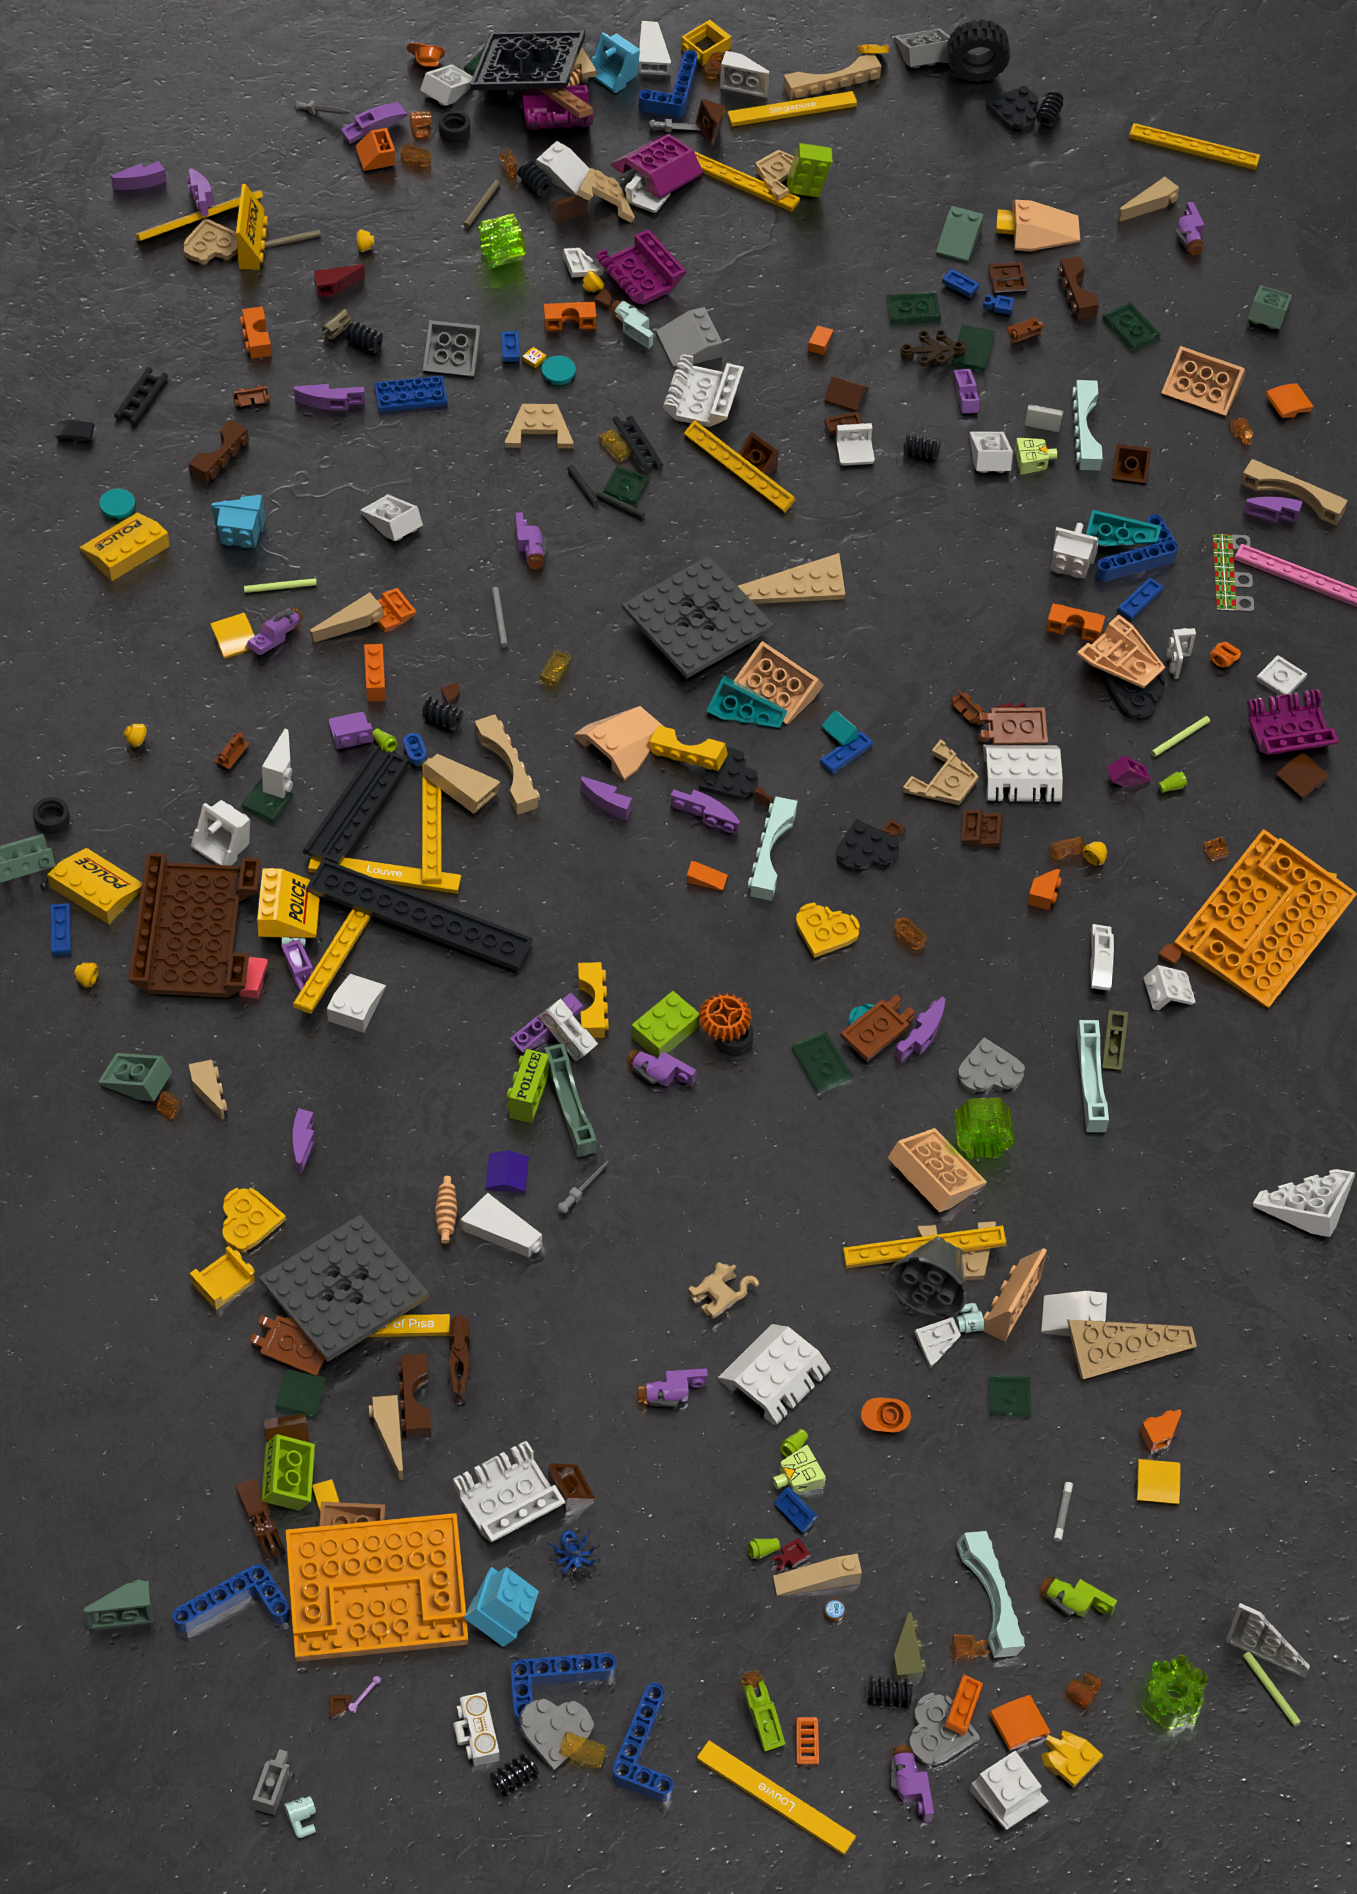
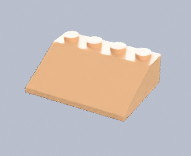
M1180 346L1161 394L1226 416L1244 379L1245 368Z
M763 641L734 679V681L786 709L788 712L783 722L787 725L814 700L824 686L818 678Z
M935 1128L899 1140L888 1156L893 1165L904 1174L907 1180L939 1212L954 1207L987 1183Z
M1043 1248L1020 1259L1017 1266L1013 1265L1009 1276H1011L1009 1281L1005 1280L1000 1289L1001 1295L994 1298L991 1305L993 1307L992 1311H987L983 1318L985 1323L984 1332L1004 1342L1007 1340L1040 1281L1047 1252L1046 1249Z

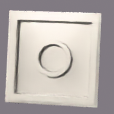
M1277 655L1257 676L1256 681L1276 694L1284 695L1292 693L1306 679L1307 673Z

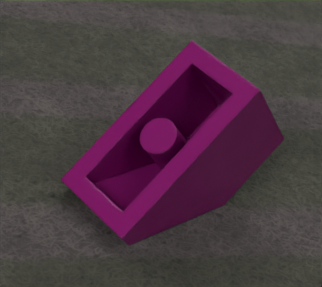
M1125 755L1107 767L1110 780L1122 787L1149 783L1151 781L1146 766Z

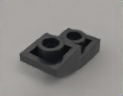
M58 421L54 436L58 440L74 438L76 442L92 440L95 425L85 421Z

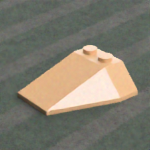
M1011 201L1012 212H1015L1016 224L1014 250L1035 251L1080 242L1078 215L1034 201Z
M1120 615L1108 624L1105 633L1092 645L1087 643L1077 652V655L1090 665L1142 688H1145L1165 669V666L1135 627Z
M639 706L587 724L576 732L574 737L585 747L591 744L597 747L612 761L611 770L620 778L626 780L637 772L651 752L649 741L658 725H663Z

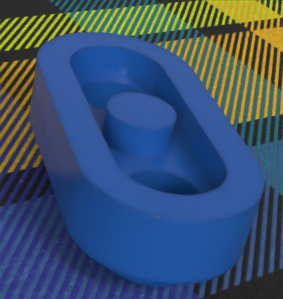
M417 733L407 734L403 739L409 761L415 765L423 764L427 760V752L421 736Z

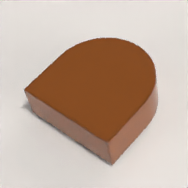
M1167 944L1159 952L1158 957L1175 966L1180 960L1181 949L1175 944Z

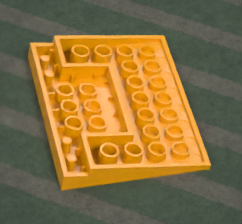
M1263 829L1174 941V944L1181 949L1182 953L1268 1009L1352 902L1357 893L1282 838L1277 839Z
M457 1513L286 1530L296 1662L468 1645L467 1620L464 1619L466 1607Z

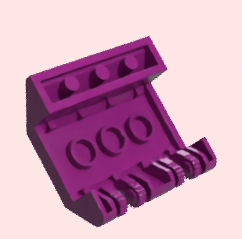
M587 85L567 86L565 88L589 105ZM522 89L527 129L538 130L539 128L554 129L556 127L571 128L572 126L587 127L588 125H593L594 114L578 118L538 89Z
M649 229L635 235L633 246L610 257L607 256V249L598 252L595 256V259L603 268L607 269L608 274L625 290V293L631 300L642 305L672 292L686 274V270Z
M1318 689L1303 692L1304 706H1300L1298 693L1277 695L1275 698L1271 696L1268 698L1269 711L1266 712L1263 698L1247 700L1249 724L1260 752L1270 755L1339 743L1334 728H1327L1320 709L1322 696Z

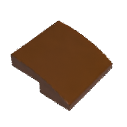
M1022 262L989 264L988 270L994 293L1028 290Z
M1305 753L1291 760L1276 773L1277 777L1302 799L1315 788L1318 789L1330 778V775Z
M982 809L963 811L961 843L979 847H1001L1002 813L983 814Z

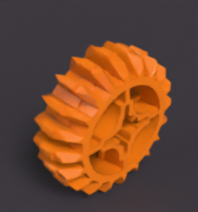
M726 992L725 996H722L720 993H718L717 997L711 995L710 1000L706 999L704 1005L700 1007L699 1024L703 1032H707L708 1038L714 1036L715 1041L718 1038H721L722 1042L725 1039H729L731 1042L733 1037L739 1039L740 1035H745L746 1030L750 1027V1008H748L747 1002H743L742 997L736 999L735 994L729 996Z

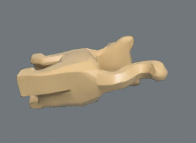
M718 1262L715 1265L713 1274L705 1277L698 1287L691 1286L688 1288L689 1297L694 1303L709 1297L712 1303L704 1304L701 1308L707 1317L711 1316L714 1319L747 1294L748 1283L758 1287L759 1280L754 1276H746L739 1283V1292H734L725 1282L736 1277L733 1272L736 1266H729L728 1264Z

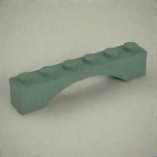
M564 1043L545 1047V1054H549V1075L576 1155L581 1157L596 1153L597 1140L592 1125L580 1102Z

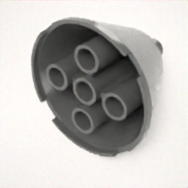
M935 1237L934 1240L928 1241L897 1261L889 1272L888 1280L889 1284H892L895 1289V1296L909 1308L931 1317H936L937 1314H946V1317L958 1314L964 1308L967 1301L962 1259L963 1251L959 1247L946 1242L943 1238Z

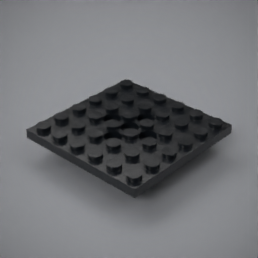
M585 31L490 33L471 80V90H561L567 88L585 39Z

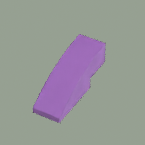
M159 161L143 167L140 163L111 175L112 187L114 190H134L166 182L165 169Z
M971 369L953 370L961 412H979L980 400Z
M1283 497L1250 498L1246 501L1244 513L1278 523L1279 518L1296 523L1303 501Z
M581 777L580 790L589 800L604 811L627 820L632 809V798L617 794V787Z
M299 939L281 945L297 990L300 993L313 973V967Z
M298 1108L293 1126V1150L297 1171L302 1174L315 1142L314 1130H311L314 1124L313 1112Z

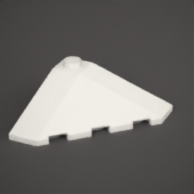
M1334 1169L1329 1171V1176L1323 1178L1314 1175L1304 1178V1183L1294 1185L1291 1182L1278 1186V1191L1268 1193L1267 1190L1261 1191L1254 1200L1253 1207L1311 1234L1331 1237L1353 1183L1355 1172Z
M1239 1604L1225 1642L1244 1651H1250L1251 1654L1305 1678L1310 1665L1281 1636L1274 1626L1267 1621L1261 1612L1244 1604Z

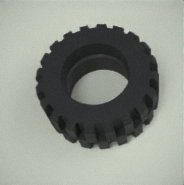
M980 19V21L971 20L970 23L965 22L961 27L958 26L955 32H952L947 43L949 66L953 73L957 76L959 75L961 79H967L969 82L989 81L992 77L996 78L999 76V73H1002L1005 67L1008 66L1010 59L1009 40L1006 31L1000 25H995L992 21L986 22L983 19ZM979 47L990 49L986 53L979 55L967 53Z

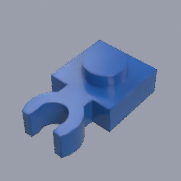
M985 295L983 308H994V312L1011 315L1014 298L1000 295L994 298L991 295Z

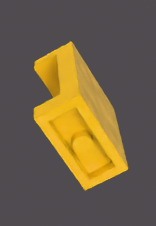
M230 1246L225 1248V1255L201 1272L195 1269L190 1273L191 1284L216 1310L255 1282V1270L249 1263L246 1264L242 1260L240 1253L237 1250L233 1251Z

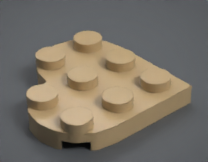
M206 218L184 242V256L203 265L207 264L215 256L224 260H230L232 256L238 253L236 232Z

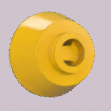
M360 229L357 232V248L359 252L363 253L370 250L371 246H374V235L371 236L370 232Z
M594 271L586 273L582 285L587 292L591 291L594 293L604 288L603 281Z
M131 724L127 726L124 731L125 740L134 748L140 747L146 736V726L144 724Z
M1095 841L1084 846L1083 856L1094 866L1103 865L1107 856V848L1102 842Z
M82 963L76 967L74 976H76V980L83 987L88 988L95 983L99 968L96 963Z

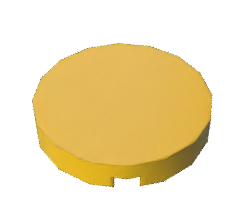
M877 44L858 45L857 52L888 53L889 46Z

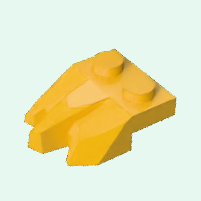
M1062 1731L1060 1735L1062 1740L1048 1735L1045 1744L1051 1752L1041 1754L1043 1764L1055 1776L1059 1774L1073 1788L1103 1758L1102 1753L1087 1740Z

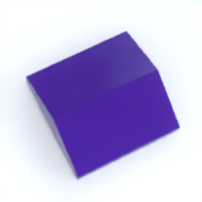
M510 1150L490 1153L485 1190L525 1193L529 1157Z

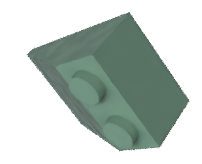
M952 206L947 216L936 254L968 263L982 230L984 214Z
M1260 285L1253 300L1248 319L1255 324H1265L1270 329H1280L1292 295Z
M116 1053L98 1083L101 1086L137 1100L155 1101L172 1074V1070L162 1056Z
M135 1580L132 1583H126L85 1607L84 1612L88 1629L154 1623L149 1581Z

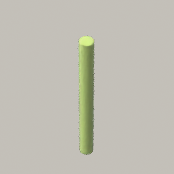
M316 578L248 585L244 586V592L251 593L316 586L317 584Z
M1208 716L1203 717L1151 751L1152 756H1158L1210 722V718Z
M1251 1652L1245 1653L1243 1657L1293 1726H1297L1301 1722Z

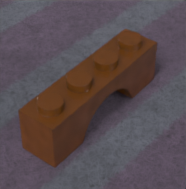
M1080 256L1061 259L1060 266L1057 268L1058 275L1062 278V286L1067 291V299L1071 301L1072 312L1076 314L1077 320L1097 317L1099 308L1095 293L1085 291L1077 284L1083 280L1085 270Z
M230 419L220 430L222 447L212 453L199 452L188 463L190 476L208 484L227 465L228 461L237 455L240 448L247 444L249 440L248 429Z
M427 1353L402 1355V1363H398L399 1375H403V1381H399L400 1394H404V1400H400L401 1412H405V1418L401 1419L402 1431H406V1439L432 1437L430 1409L418 1404L413 1397L416 1389L423 1383L428 1382Z

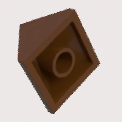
M702 99L696 124L712 146L719 134L726 106Z
M579 195L547 203L556 222L588 213V200Z
M832 376L824 402L857 412L869 386L838 376Z
M751 432L739 455L768 476L778 467L779 451Z
M1117 444L1113 460L1112 479L1147 483L1152 448Z
M305 1413L264 1420L267 1442L277 1434L309 1442Z
M550 1463L548 1465V1480L551 1486H556L565 1500V1504L562 1507L566 1513L595 1500L578 1465Z

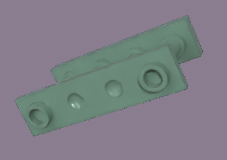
M43 834L0 846V883L56 866L52 849L47 848Z

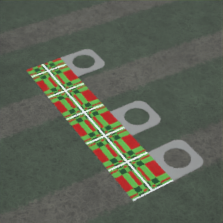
M1213 534L1217 609L1253 611L1254 599L1250 596H1236L1235 587H1251L1253 585L1252 575L1250 573L1234 572L1233 549H1239L1240 547L1236 544V539H1246V546L1250 547V537L1247 535ZM1242 575L1247 576L1249 583L1241 584L1238 581V577ZM1242 599H1247L1251 602V606L1243 608L1239 602Z

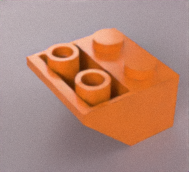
M387 128L370 131L355 146L363 171L396 165L395 148Z

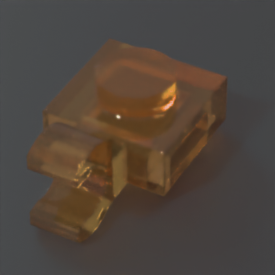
M508 149V154H503L499 150L500 160L505 161V171L509 172L510 177H516L517 163L511 149Z
M1246 417L1231 420L1229 427L1235 438L1241 437L1244 445L1251 444L1250 438L1253 437L1252 428Z

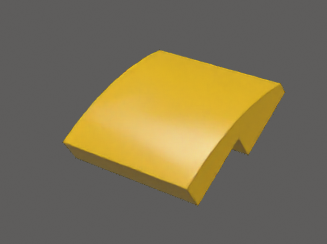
M998 209L996 233L1015 234V212Z
M245 613L210 623L211 630L224 659L252 650L247 647V641L254 637V633Z
M1138 1459L1136 1501L1179 1504L1180 1463Z

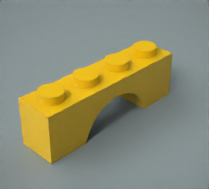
M659 725L649 741L652 754L671 758L675 761L686 762L690 765L705 767L709 770L719 771L728 755L726 744L723 742L707 739L698 745H684L677 740L674 729Z
M601 962L578 963L579 990L588 993L594 1000V1003L588 1009L581 1011V1026L593 1038H605V1030H609L608 1018L604 1019V1014H608L607 1002L603 1001V998L607 997V988L602 983V981H606V971L602 970Z

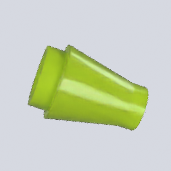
M375 729L372 732L373 738L382 751L388 753V751L393 752L397 748L398 743L394 736L380 729Z
M1176 771L1162 782H1159L1158 785L1161 792L1164 793L1183 789L1187 785V779L1182 771L1179 773Z
M799 1429L796 1433L783 1440L780 1446L781 1453L787 1458L801 1449L809 1437L807 1432Z
M778 1538L752 1539L751 1542L747 1543L748 1554L751 1559L755 1558L758 1560L780 1550Z

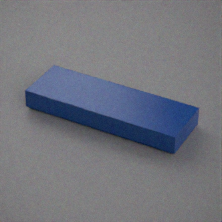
M1148 578L1117 608V612L1132 621L1163 591L1164 586L1152 578Z
M860 731L857 733V739L834 749L820 759V764L833 775L871 748L873 741Z
M70 903L50 904L52 956L70 955Z

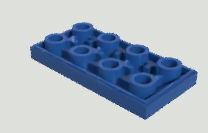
M443 376L374 382L378 412L448 405Z

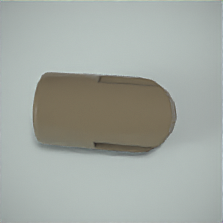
M346 309L340 311L322 326V331L328 329L324 333L328 339H335L346 330L349 324H353L350 321V316L347 315Z

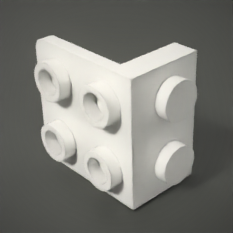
M637 172L632 181L627 183L625 187L626 200L632 205L655 213L671 193L662 198L656 197L647 191L649 179Z
M872 423L837 425L836 445L841 465L874 463L875 458L871 442Z
M1195 628L1173 630L1172 637H1169V648L1166 649L1167 659H1170L1169 670L1173 674L1174 679L1179 678L1183 657L1191 656L1196 636Z
M1157 965L1143 977L1154 1010L1159 1011L1171 1000L1189 1005L1195 1003L1194 994L1186 972Z

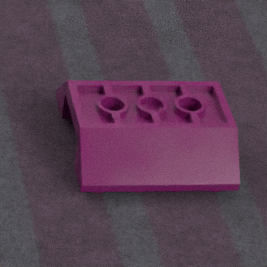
M670 134L651 140L613 161L610 165L622 174L630 169H634L648 178L647 191L658 198L664 197L703 174L694 150Z

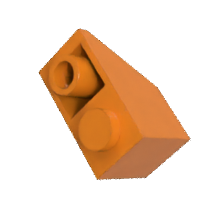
M1059 869L1050 871L1033 880L1027 905L1050 910L1051 903L1055 904L1058 894L1055 892V889L1060 888L1062 878L1059 877Z
M1180 1409L1176 1411L1169 1410L1163 1413L1162 1416L1156 1418L1149 1417L1143 1421L1140 1433L1150 1453L1170 1445L1182 1413Z

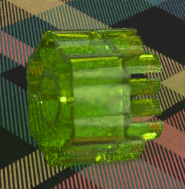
M513 213L480 221V226H477V232H481V234H478L481 241V252L486 258L487 263L490 264L489 267L491 269L523 260L526 255L523 232Z
M973 1098L954 1111L958 1149L961 1148L962 1151H966L967 1158L974 1159L973 1147H975L976 1158L978 1159L984 1156L983 1146L985 1157L992 1158V1146L995 1159L1001 1157L1004 1150L1015 1146L1011 1109L1007 1107L1002 1099Z
M1179 1655L1178 1658H1173L1171 1664L1169 1661L1162 1660L1159 1666V1660L1155 1661L1146 1683L1142 1702L1143 1710L1150 1714L1165 1729H1173L1195 1723L1204 1704L1203 1699L1209 1680L1208 1675L1205 1672L1200 1677L1202 1670L1198 1668L1192 1671L1193 1664L1191 1660L1187 1662L1189 1657L1186 1655ZM1167 1691H1176L1181 1697H1172Z

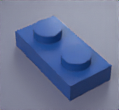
M953 269L942 278L944 285L969 298L979 289L980 283Z
M518 331L501 332L503 362L520 361Z
M790 1487L785 1488L774 1502L801 1532H806L818 1517Z

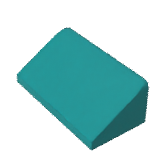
M836 710L821 725V728L842 746L858 738L857 728Z

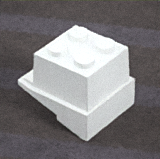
M1077 523L1075 531L1056 527L1050 570L1059 574L1063 573L1075 578L1085 579L1090 564H1094L1098 551V538L1082 534L1084 526L1082 523Z
M222 800L212 807L204 803L197 829L194 831L191 848L216 865L231 866L237 861V855L249 845L250 819Z
M1016 1751L980 1773L978 1778L971 1783L969 1789L972 1795L994 1816L1005 1830L1049 1802L1041 1793L1042 1786Z

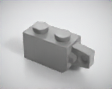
M279 1749L275 1761L270 1760L265 1763L252 1799L255 1810L275 1815L289 1778L290 1765L286 1764L288 1751Z

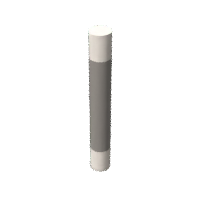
M1065 1482L1053 1538L1058 1542H1061L1073 1487L1071 1482Z

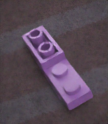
M400 103L385 104L355 116V121L343 127L341 131L351 144L367 135L370 131L387 128L408 115Z
M189 169L190 176H187L189 195L193 194L197 209L201 210L202 216H208V207L215 206L211 186L201 173L194 169Z
M329 384L294 386L295 401L310 407L326 410H348V405L365 404L364 387L329 389Z
M673 790L670 806L678 810L690 812L696 816H702L703 823L710 827H716L728 833L738 835L740 821L722 803L696 790H693L691 795Z
M572 993L562 999L574 1017L584 1009L583 1005ZM536 1016L513 1035L510 1040L524 1053L526 1049L531 1050L548 1041L554 1035L541 1019Z
M944 997L932 1002L925 1013H920L916 1018V1028L911 1031L905 1041L901 1040L897 1044L895 1058L899 1062L905 1060L913 1051L921 1055L931 1044L943 1018Z

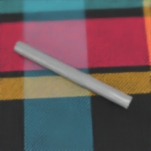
M493 587L492 595L500 645L504 648L508 646L499 588Z

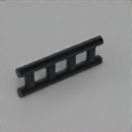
M147 367L115 412L114 417L120 419L124 415L131 418L129 422L135 425L168 378V375L166 373H162L160 377L151 374L153 370ZM146 380L155 382L152 389L143 386ZM138 392L147 394L144 400L135 398ZM130 403L139 406L136 412L127 410Z
M615 416L612 421L642 468L647 469L649 464H655L658 469L662 468L663 463L633 416H628L627 421H621L618 416ZM626 428H632L635 433H628ZM633 440H640L642 445H636ZM641 452H647L650 457H643Z

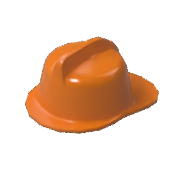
M410 43L407 45L408 52L416 56L417 62L425 67H437L440 58L445 56L444 49L439 46Z
M878 1397L868 1400L863 1405L861 1419L869 1429L884 1432H900L910 1423L911 1411L908 1405L901 1400Z

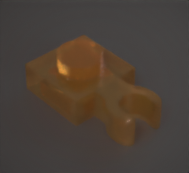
M954 1634L952 1637L954 1658L975 1659L977 1653L981 1656H987L991 1650H984L982 1646H988L989 1641L981 1640L980 1642H975L974 1635Z

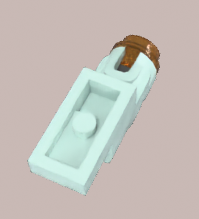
M616 300L612 304L610 311L623 323V333L648 349L652 347L653 333L649 330V318L646 316V312L635 308V306L625 301Z

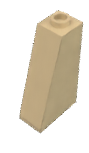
M436 754L433 758H428L423 765V776L473 814L498 793L500 781L439 754Z

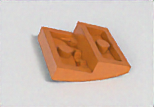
M1297 383L1278 386L1265 393L1282 418L1295 417L1298 412H1311L1314 408Z
M395 588L382 593V598L377 600L383 608L384 617L376 623L386 633L408 621L417 611L400 590Z
M1031 1695L1008 1702L989 1712L1009 1750L1026 1746L1030 1741L1047 1737L1050 1733Z

